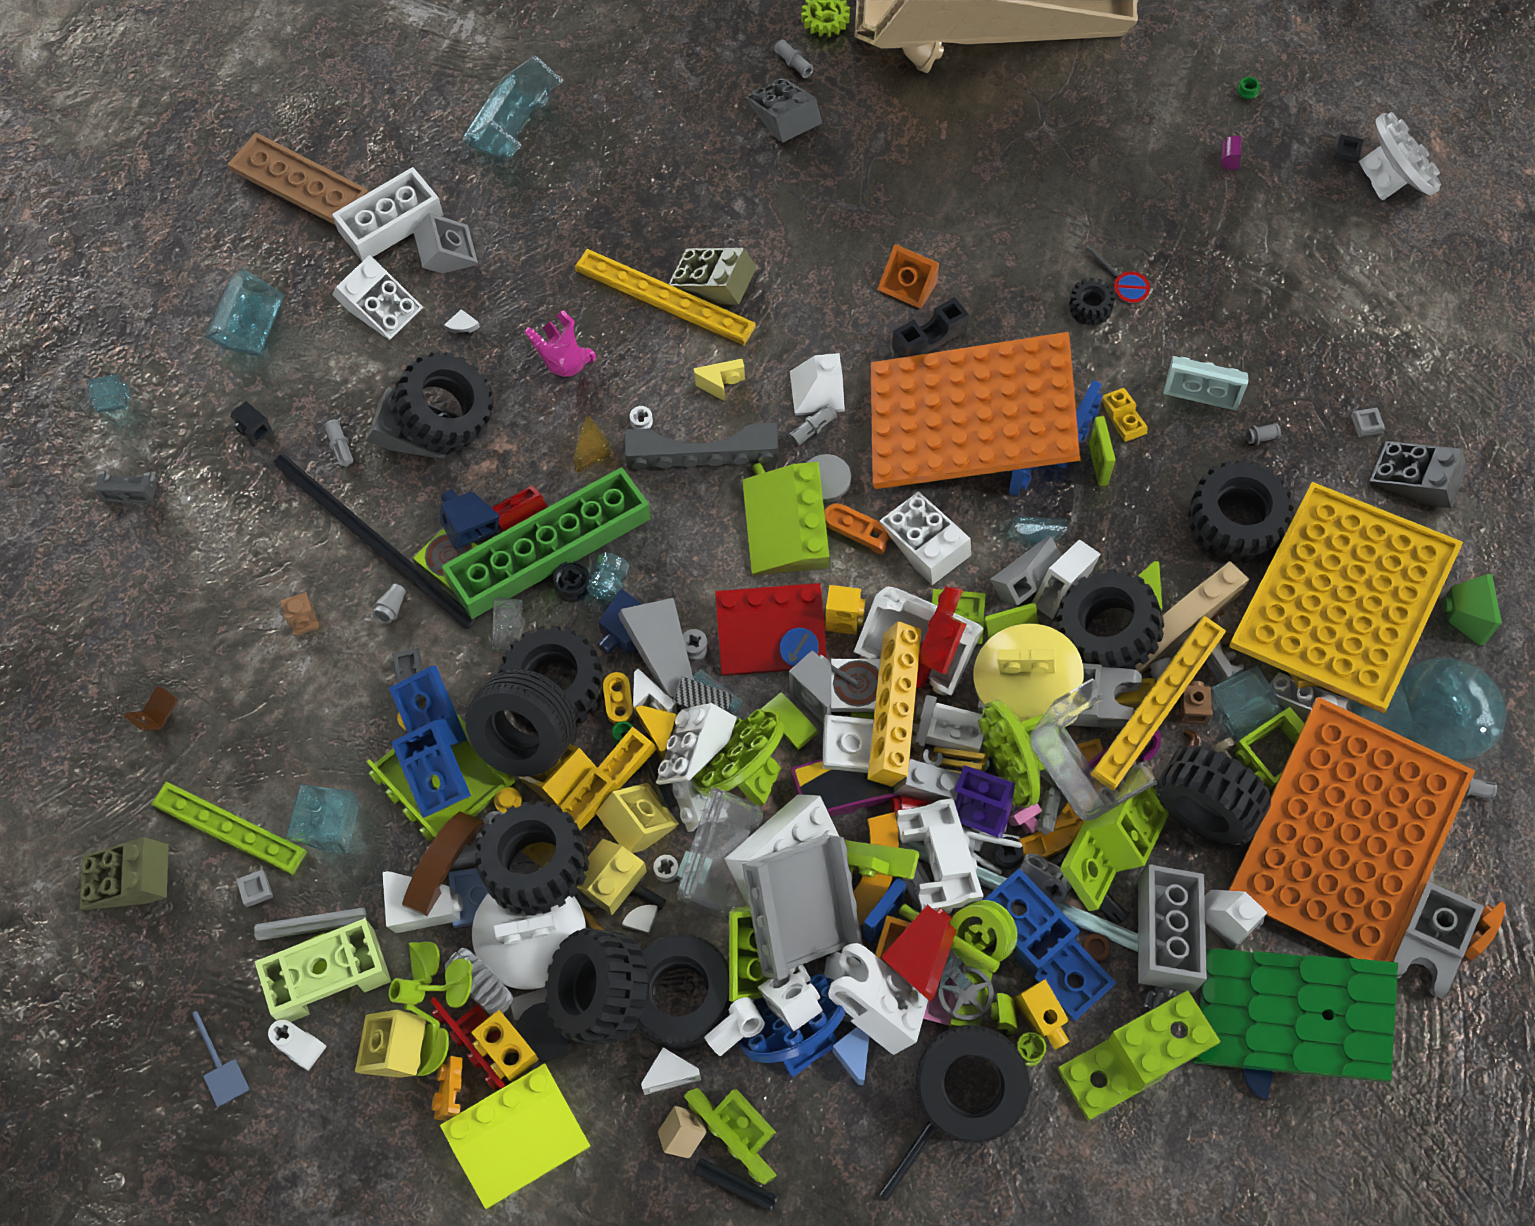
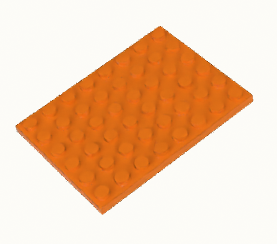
M1069 332L871 362L872 471L875 489L1081 461Z
M1317 697L1271 795L1270 809L1251 839L1228 891L1246 892L1267 912L1266 917L1350 958L1393 962L1475 770Z

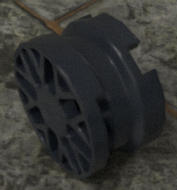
M566 561L560 564L554 572L553 579L556 592L563 600L579 602L590 593L592 588L590 574L586 566L581 562L567 563Z

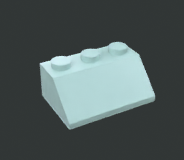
M1173 356L1163 394L1237 411L1248 385V373L1234 368L1228 369L1215 366L1212 363L1190 360L1186 357Z

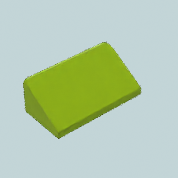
M1035 603L986 616L983 630L987 641L1008 627L1020 624H1038L1037 606Z

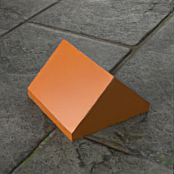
M894 244L877 290L921 309L937 284L939 263Z

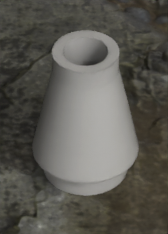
M392 584L390 589L373 605V616L383 623H391L392 620H395L406 590L398 584Z

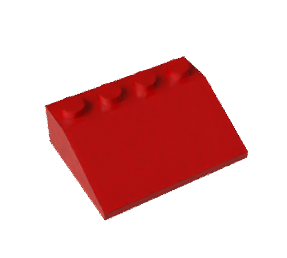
M821 583L715 591L722 676L790 671L794 666L789 665L782 658L780 643L783 636L794 628L810 630L819 642V652L817 655H823L827 658Z

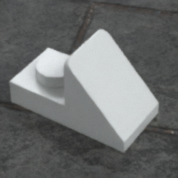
M637 669L634 672L633 708L635 716H637L635 707L639 705L647 707L649 704L651 708L677 714L676 703L643 672Z

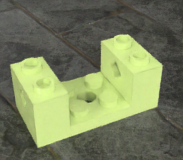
M366 918L255 961L270 1014L277 1021L287 1020L292 1022L310 1015L307 1004L354 985H358L365 993L392 982L375 930ZM321 960L327 962L325 972L319 975L313 974L312 969L316 962Z

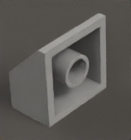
M428 213L413 229L423 268L446 273L475 266L478 263L468 225Z
M812 650L789 671V692L823 724L825 715H831V664L823 655L818 656Z

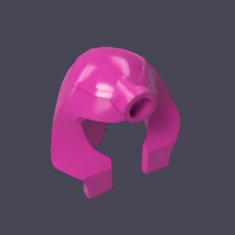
M563 310L556 316L564 326L561 336L551 321L543 327V330L547 333L548 342L530 327H527L525 334L542 357L546 367L552 373L562 377H571L578 374L587 363L594 362L596 355L592 349H585V347L577 345L574 335L575 321Z

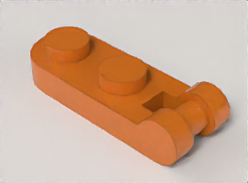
M839 503L831 504L825 509V522L829 529L869 547L877 554L882 555L887 548V541L892 538L879 521ZM872 532L878 533V538L872 537Z

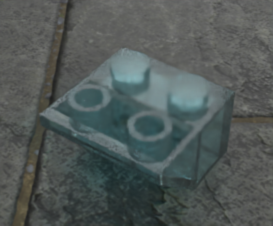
M300 784L286 837L322 851L348 854L360 806L359 799L354 791Z

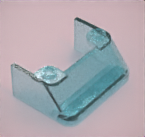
M536 55L532 56L502 78L462 141L471 148L501 159L505 157L510 158L522 146L514 138L532 110L537 106L543 107L549 99V91L561 84L563 80Z

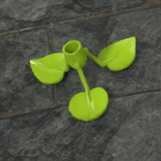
M410 942L409 949L413 980L395 978L389 988V998L392 1002L405 1004V1010H411L431 1023L425 1027L426 1034L422 1041L421 1062L417 1076H425L437 1070L445 1060L448 1052L449 1038L447 1030L439 1028L440 1023L438 1020L414 1005L423 1001L425 991H446V1001L450 1007L459 1008L464 1005L472 987V963L464 958L452 961L445 972L446 984L441 986L429 985L432 982V976L437 973L439 968V949L432 942Z

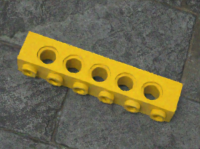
M899 621L886 630L882 636L868 769L869 780L888 786H893L908 776L922 630Z

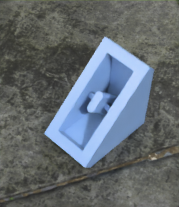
M856 1027L833 1045L832 1052L858 1085H864L869 1035Z

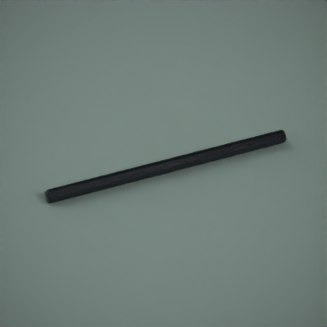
M280 454L275 458L274 463L278 469L465 628H470L476 622V618L471 619L464 607L285 454Z

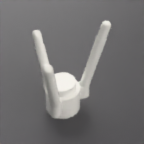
M964 826L962 828L963 832H966L969 837L971 857H975L976 862L998 875H1001L1002 871L975 854L974 851L980 852L983 841L1010 847H1022L1020 842L1003 839L1006 836L1020 839L1019 836L1003 834L1002 838H998L974 828Z

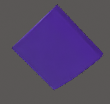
M964 765L955 792L959 793L955 806L961 824L1002 838L1012 806L1015 783Z

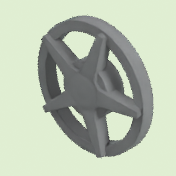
M970 966L955 967L948 971L940 982L938 990L939 1001L942 1008L951 1017L961 1021H973L982 1017L989 1010L990 1003L993 1001V987L989 978L981 970ZM962 972V982L958 983L957 986L944 985L950 976ZM966 972L978 975L984 983L974 985L968 981ZM987 987L988 1002L983 1008L976 998L978 991ZM943 990L954 993L957 1003L953 1011L944 1000ZM971 1004L980 1011L974 1015H960L957 1013L962 1005L969 1006Z

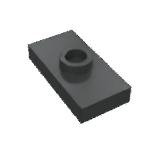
M418 648L392 653L396 684L423 670ZM421 694L419 697V701L426 700V698Z

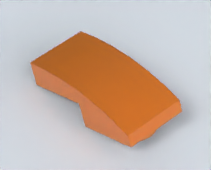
M1502 901L1494 908L1488 904L1482 910L1481 920L1478 921L1475 927L1477 932L1472 935L1469 942L1470 946L1464 954L1470 961L1487 948L1498 932L1506 907Z

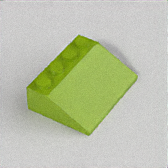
M819 462L791 464L742 479L752 576L828 569L830 557Z

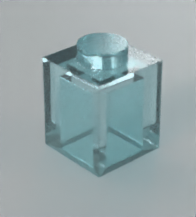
M118 374L88 379L89 400L97 413L128 408L129 386L127 383H123Z

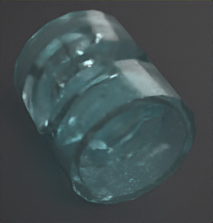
M599 554L593 568L596 574L590 576L586 587L587 591L601 600L613 601L617 593L623 588L622 582L627 577L630 568L629 563L622 557L614 554Z

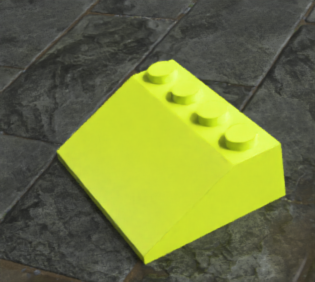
M545 1063L440 1125L486 1210L591 1147Z

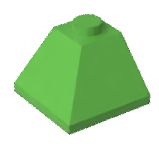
M1486 574L1454 585L1442 598V610L1446 612L1448 622L1478 645H1485L1502 623L1492 574Z

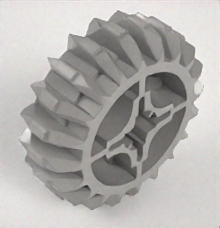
M461 948L458 952H455L446 962L445 970L456 959H468L472 963V987L469 997L476 1004H479L489 1016H492L498 1010L504 1013L513 1002V996L508 989L471 951Z

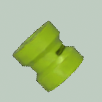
M1035 1032L1023 1034L1015 1046L1027 1067L1038 1065L1046 1052L1045 1040Z

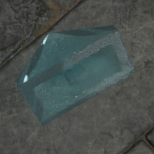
M1014 516L1015 529L1031 547L1048 535L1052 536L1055 542L1067 532L1066 519Z

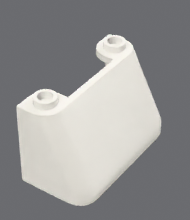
M885 587L875 596L854 652L860 654L861 659H880L883 633L897 621L922 629L921 644L925 639L929 629V621L934 615L937 605L898 588ZM955 613L953 617L967 625L947 674H942L931 669L928 677L930 679L929 683L933 686V691L941 695H952L983 630L979 624Z

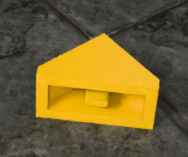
M639 705L635 707L637 718L645 732L651 737L653 744L657 747L659 756L664 761L668 740L673 735L676 726L675 719L677 714Z

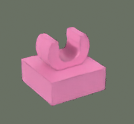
M1038 803L1029 808L1020 807L1009 814L1008 822L1011 826L1021 825L1026 833H1033L1038 830V821L1034 816L1042 810Z

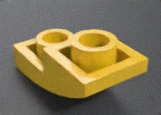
M1125 388L1103 395L1102 402L1124 442L1147 434L1148 426L1136 412V403Z

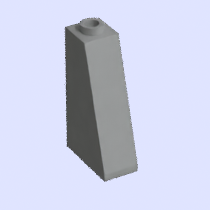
M674 598L621 609L618 613L619 619L655 682L663 692L673 699L681 676L694 680Z

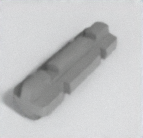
M1050 787V790H1046L1044 794L1042 811L1037 827L1038 831L1043 832L1044 835L1053 832L1061 798V792L1056 790L1055 787Z

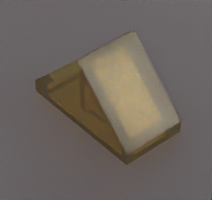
M589 416L585 418L573 458L576 472H582L611 456L609 442Z

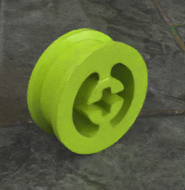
M975 901L959 910L950 921V925L956 930V936L998 962L1007 958L1016 946V924L1010 913L994 901ZM972 916L982 919L969 927ZM995 939H997V946L994 952L984 950L995 943ZM951 946L954 954L967 966L975 969H987Z

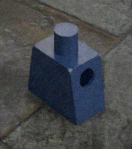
M448 490L443 493L441 497L443 503L440 510V522L455 550L498 532L500 516L474 492H468L460 496L454 490Z
M622 588L599 620L600 632L604 637L597 643V646L607 655L616 646L626 653L636 649L620 621L618 613L621 609L642 604Z

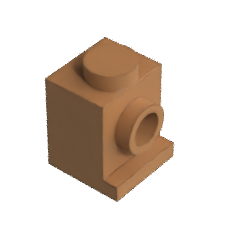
M306 592L281 600L285 618L292 628L294 636L320 628L314 606Z
M1191 681L1180 696V723L1208 725L1213 715V710H1211V687L1204 686V683L1201 681Z

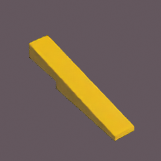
M632 727L598 768L594 766L561 804L562 811L568 812L573 817L574 822L577 823L581 831L596 815L597 810L613 791L619 790L657 750V747ZM545 842L533 843L526 846L522 852L543 868L552 859L556 846Z

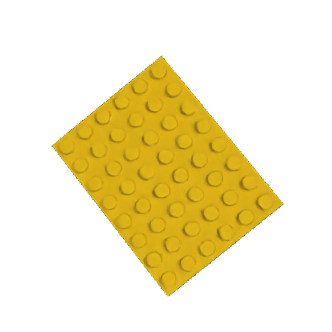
M1312 482L1229 647L1385 714L1463 542Z

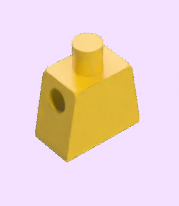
M1046 979L1013 997L1016 1009L1030 1030L1042 1037L1046 1036L1054 1050L1069 1042L1068 1037L1061 1028L1062 1025L1068 1022V1018ZM1044 1014L1048 1017V1024L1044 1021Z

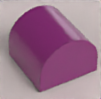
M1229 136L1222 141L1221 165L1226 169L1238 170L1240 168L1241 136Z

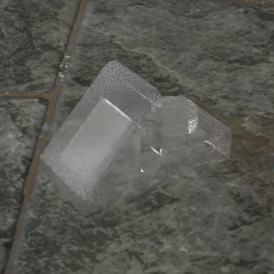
M495 598L492 650L511 651L510 644L515 639L518 641L522 639L526 620L525 617H522V600Z

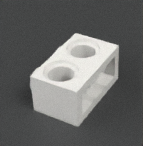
M787 969L788 977L779 981L770 978L761 984L758 989L769 1009L791 1030L795 1031L822 1012V1009L817 1001L820 999V995L811 983L807 985L799 973L794 975Z

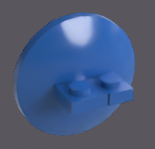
M824 974L811 976V980L806 982L807 985L811 983L819 993L820 999L817 1001L822 1012L795 1031L791 1030L769 1009L764 998L754 999L753 1003L764 1020V1027L757 1035L743 1037L738 1041L743 1053L749 1059L756 1062L773 1063L782 1061L791 1077H794L811 1065L814 1060L830 1052L833 1049V1045L838 1042L833 1031L839 1025L846 1012L842 1006L836 1005L828 996L831 983L835 980L825 977Z

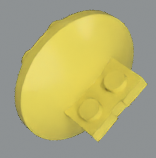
M1039 624L1015 625L995 634L981 648L976 658L973 672L975 689L983 706L991 701L999 700L1016 715L1020 722L1047 712H1051L1055 716V720L1063 716L1077 701L1084 679L1082 660L1074 644L1061 632Z

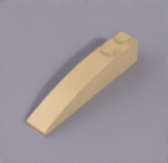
M1230 561L1186 595L1163 615L1164 635L1162 641L1157 642L1159 648L1156 653H1150L1148 655L1149 660L1144 665L1141 663L1135 665V670L1142 674L1150 668L1152 663L1160 660L1188 638L1203 616L1211 619L1215 614L1240 597L1246 588L1249 578Z

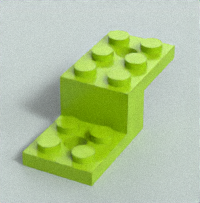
M1143 770L1132 773L1116 807L1087 815L1060 867L1064 877L1069 881L1088 911L1099 909L1116 872L1145 866L1169 815V811L1162 807L1160 800L1157 798L1156 790Z
M1187 990L1113 1031L1108 1040L1059 1066L1057 1070L1087 1121H1090L1163 1080L1170 1071L1213 1048L1221 1041ZM1171 1025H1182L1186 1030V1036L1181 1039L1174 1037L1170 1030ZM1101 1073L1106 1079V1085L1102 1088L1093 1086L1090 1081L1091 1074Z

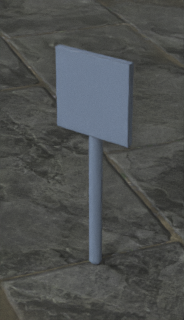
M194 1011L193 1017L217 1069L203 1077L217 1107H220L249 1091L250 1088L236 1059L224 1065L221 1064L199 1013Z

